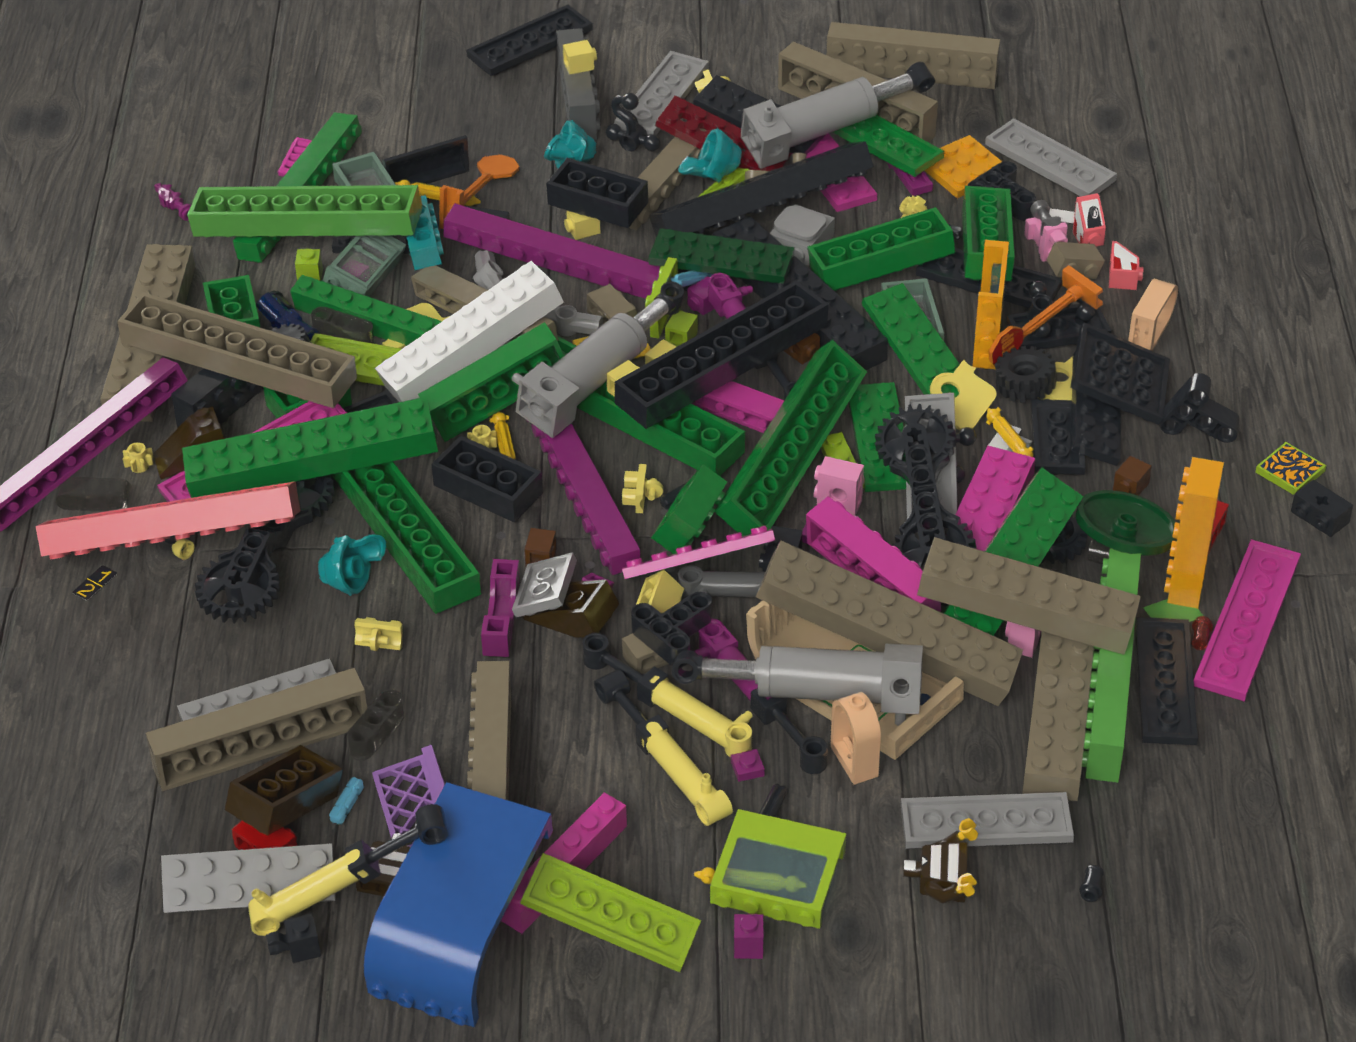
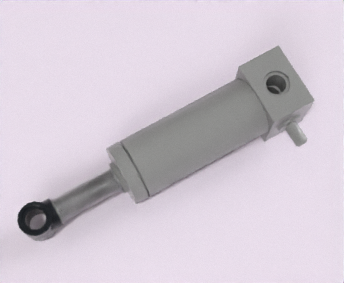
M916 62L907 69L904 75L874 86L866 78L860 77L778 108L770 99L743 110L740 137L760 169L788 159L790 147L876 116L878 113V101L908 90L913 91L916 89L919 93L925 92L932 88L936 81L924 62Z
M670 281L664 283L661 286L660 294L634 318L625 313H618L553 366L549 367L544 362H541L524 377L519 373H515L512 376V381L519 385L516 413L551 438H554L575 420L577 405L607 381V373L627 360H633L645 350L647 346L645 331L664 315L679 313L684 295L683 287L677 282Z
M885 644L884 652L762 645L760 657H757L756 661L706 659L704 656H698L694 651L685 650L676 656L672 667V675L676 681L683 684L702 680L704 677L754 680L755 684H758L759 697L771 696L776 698L835 701L858 692H863L870 699L871 703H881V712L895 713V724L899 726L906 720V714H919L923 645ZM689 663L693 670L685 671L681 668L680 664Z

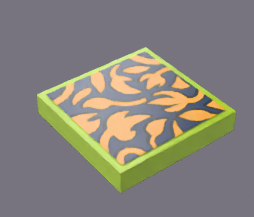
M1285 442L1256 466L1255 473L1294 495L1310 481L1316 480L1326 470V465Z

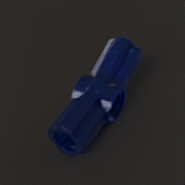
M272 292L265 293L257 301L256 307L271 322L272 329L275 327L279 329L281 325L285 324L287 327L290 324H295V326L301 325L305 329L310 340L315 333L318 334V330L303 322L296 310H288Z

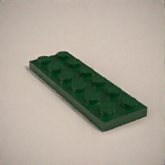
M660 228L648 260L649 265L664 266L668 257L676 258L678 269L711 274L724 273L732 277L784 284L794 257V247Z

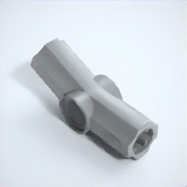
M479 250L475 254L477 272L473 279L478 286L489 290L503 280L501 277L503 271L496 264L494 254L491 251Z
M570 305L558 306L544 316L554 321L557 332L561 336H572L576 333L591 335L603 325L602 316L579 313L576 308Z

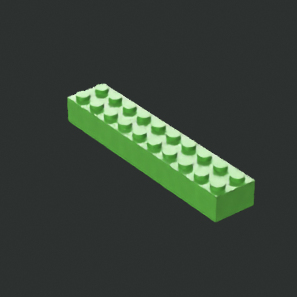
M418 185L199 187L187 216L193 237L414 235L423 206Z
M1110 548L1109 558H1103L1102 574H1106V577L1101 576L1100 585L1137 595L1141 553L1128 554ZM1135 621L1125 655L1094 646V649H1098V652L1093 651L1092 669H1096V671L1091 670L1090 688H1093L1094 691L1089 690L1088 708L1092 710H1087L1086 728L1090 729V731L1085 730L1084 749H1088V751L1083 750L1082 767H1086V779L1117 783L1119 781L1124 749Z

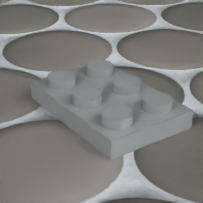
M573 552L527 564L512 608L516 618L525 615L531 616L548 609L555 610L563 606L577 562Z

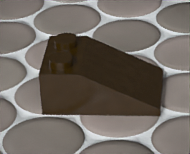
M213 406L199 409L195 414L190 415L153 453L161 480L184 471L183 447L226 439Z
M607 579L570 582L563 606L555 610L548 609L531 616L525 615L522 617L528 622L579 638L591 633H600L602 627L619 605V602Z

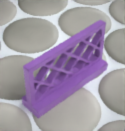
M432 745L421 748L423 754L372 772L391 837L396 832L403 834L410 830L416 821L415 813L424 805L435 804L445 785ZM422 766V770L417 777L407 774L411 768ZM389 776L396 777L391 786L382 784L380 780ZM403 780L412 782L407 792L397 789ZM419 785L429 788L423 797L414 795ZM393 794L403 797L397 807L387 804ZM409 800L419 803L413 812L404 809ZM399 815L409 818L403 827L394 824Z

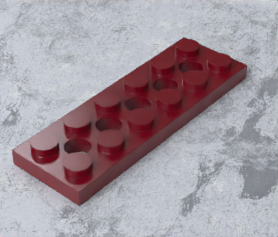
M676 95L655 123L656 127L699 149H702L711 130L719 128L735 144L746 150L742 151L741 164L737 168L772 171L785 166L791 155L789 153L788 159L760 169L740 137L741 128Z

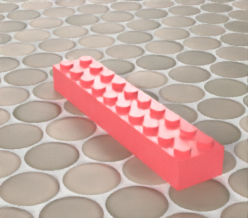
M294 481L48 520L37 525L36 531L41 556L49 555L50 559H58L71 554L72 551H74L75 555L88 554L90 551L96 550L97 547H99L100 551H108L121 546L120 544L123 543L125 547L138 546L148 539L150 544L159 543L173 535L175 540L189 538L190 535H194L195 532L199 531L200 536L216 533L215 531H219L220 528L224 527L225 532L235 531L249 523L250 527L253 528L264 526L270 520H275L276 524L290 522L301 510L296 482Z

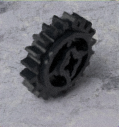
M1073 514L1041 563L1047 559L1050 560L1051 564H1054L1055 560H1059L1063 564L1066 557L1073 561L1075 554L1081 555L1082 549L1086 548L1087 534L1080 528L1076 517L1073 518ZM1069 534L1070 538L1066 539L1065 536Z

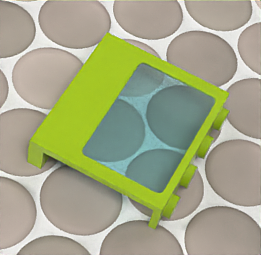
M738 809L710 885V903L724 908L729 907L742 910L749 914H763V916L772 917L776 920H785L805 927L811 926L820 929L822 909L838 860L843 859L845 854L846 833Z

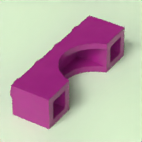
M493 559L490 575L488 614L484 615L481 631L483 656L509 657L515 619L512 608L520 586L519 560Z

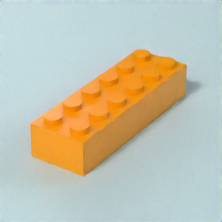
M1192 457L1190 467L1184 468L1182 482L1187 484H1181L1178 500L1183 502V504L1178 503L1175 517L1176 520H1180V523L1175 522L1172 536L1177 541H1172L1170 556L1174 557V560L1169 559L1167 574L1171 575V578L1166 577L1164 592L1169 593L1167 603L1198 609L1224 462Z

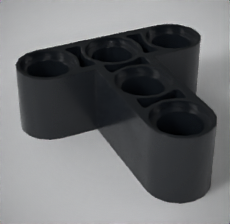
M1001 162L967 185L1010 189L1012 216L1021 221L1034 217L1030 208L1036 202V196L1016 183L1017 166L1013 162Z
M1197 373L1192 375L1164 406V415L1160 428L1166 434L1176 435L1189 424L1221 442L1229 443L1237 438L1239 416L1234 411L1209 398L1211 379L1206 374Z
M695 592L662 614L650 604L639 603L631 610L632 633L663 660L673 666L675 658L680 652L690 650L689 637L711 622L712 598L705 592ZM682 663L680 666L683 667L688 663Z

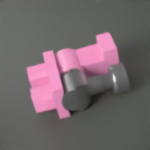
M1038 200L1030 208L1034 218L1026 219L1024 235L1027 240L1034 239L1038 246L1042 262H1045L1054 242L1068 241L1066 237L1068 226L1065 222L1061 223V217L1050 216V207L1045 200Z

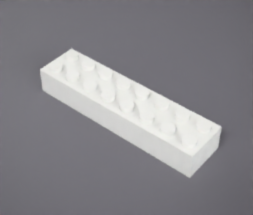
M530 261L491 289L482 293L478 298L463 306L459 311L444 319L440 324L424 333L414 342L405 346L375 369L386 389L399 402L419 398L418 394L493 352L564 302L555 283Z

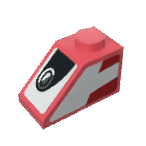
M1099 194L1076 197L1073 224L1075 238L1078 243L1094 244L1096 247L1104 245L1106 225Z
M1112 241L1109 288L1137 290V283L1142 281L1143 267H1139V257L1119 242Z

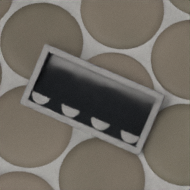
M466 135L389 157L383 159L382 165L394 182L408 180L411 184L415 182L429 184L469 172L468 137Z

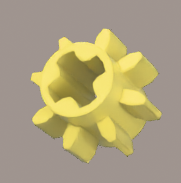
M914 195L906 197L900 205V211L903 213L902 217L928 210L924 205L926 200Z
M478 425L473 428L472 433H467L468 439L490 449L497 448L496 431H491L488 426Z
M132 443L128 446L127 450H123L124 467H130L132 472L142 473L149 468V465H153L152 448L146 449L144 443Z

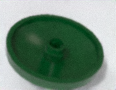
M1113 490L1094 491L1082 498L1076 510L1077 523L1088 536L1104 546L1128 554L1141 553L1143 556L1158 555L1170 550L1172 541L1176 540L1172 538L1175 520L1157 504L1131 493Z

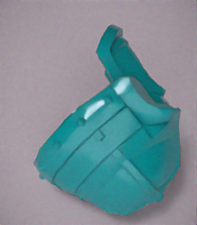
M573 120L566 121L559 135H555L548 144L544 153V159L549 161L555 160L557 168L567 158L586 163L596 154V142Z
M719 128L713 129L708 134L698 159L687 156L680 164L678 171L682 175L690 174L704 178L709 177L719 183L723 176L734 172L739 167L742 151Z
M348 535L335 537L333 540L334 544L330 550L318 561L319 579L323 583L349 596L358 594L368 582L372 567L369 561H381L385 554L386 541L381 535H368L359 540L352 539Z

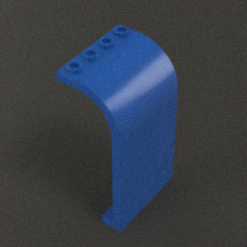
M446 782L435 804L441 806L444 810L448 837L443 842L435 845L424 844L420 838L413 842L374 917L366 945L364 975L368 993L377 999H388L397 1002L405 1008L413 1007L433 1017L441 1016L450 1019L458 1025L475 1027L479 1019L476 1000L477 983L486 950L543 838L549 839L553 831L551 813Z

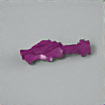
M155 184V191L159 194L160 204L164 208L177 209L179 217L189 221L187 214L191 204H183V198L179 197L181 193L172 191V185Z

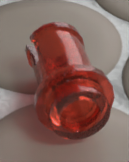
M1199 616L1192 623V629L1194 630L1192 645L1196 650H1206L1213 624L1208 617Z

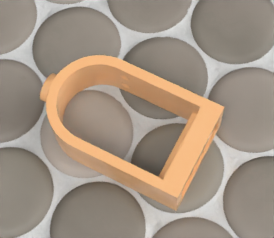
M1155 278L1150 282L1132 313L1129 342L1153 351L1172 316L1178 295L1177 285Z
M858 692L835 700L832 704L831 749L854 785L878 777L881 730L876 711L870 699L863 692Z

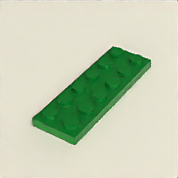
M878 115L832 132L851 143L866 141L869 153L914 177L944 158V150Z
M903 283L863 298L862 306L880 332L888 338L889 345L924 395L930 394V385L937 375L955 372L960 365ZM945 384L941 387L942 393H954V397L959 395L958 389L954 385Z
M895 383L859 384L848 403L859 463L864 465L865 492L905 490L906 480L890 472L889 465L884 466L883 459H879L875 446V434L878 433L877 427L884 426L882 419L890 420V412L896 415L899 414ZM901 422L897 425L898 429L902 432L904 429L903 423ZM904 453L902 461L906 462V456Z

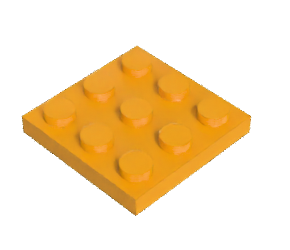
M968 135L941 147L940 149L944 150V158L926 169L925 172L956 198L964 196L965 186L969 182L1002 161L971 135Z

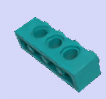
M426 195L421 196L423 208L414 235L407 236L415 270L442 264L440 255L444 254L433 203L428 204Z

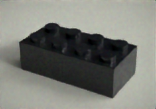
M567 158L546 183L548 205L625 228L631 226L649 202L648 181Z
M203 368L171 393L177 428L190 415L195 414L197 410L212 406L221 424L264 388L263 386Z
M461 435L431 464L434 486L514 523L543 494L542 471Z

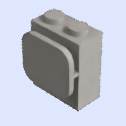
M794 204L793 206L786 207L776 218L774 229L770 234L782 245L794 247V256L803 264L809 266L807 247L832 239L834 236L835 218Z

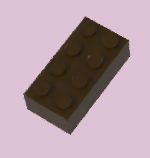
M299 745L231 781L225 811L268 836L337 797L343 769L306 747Z

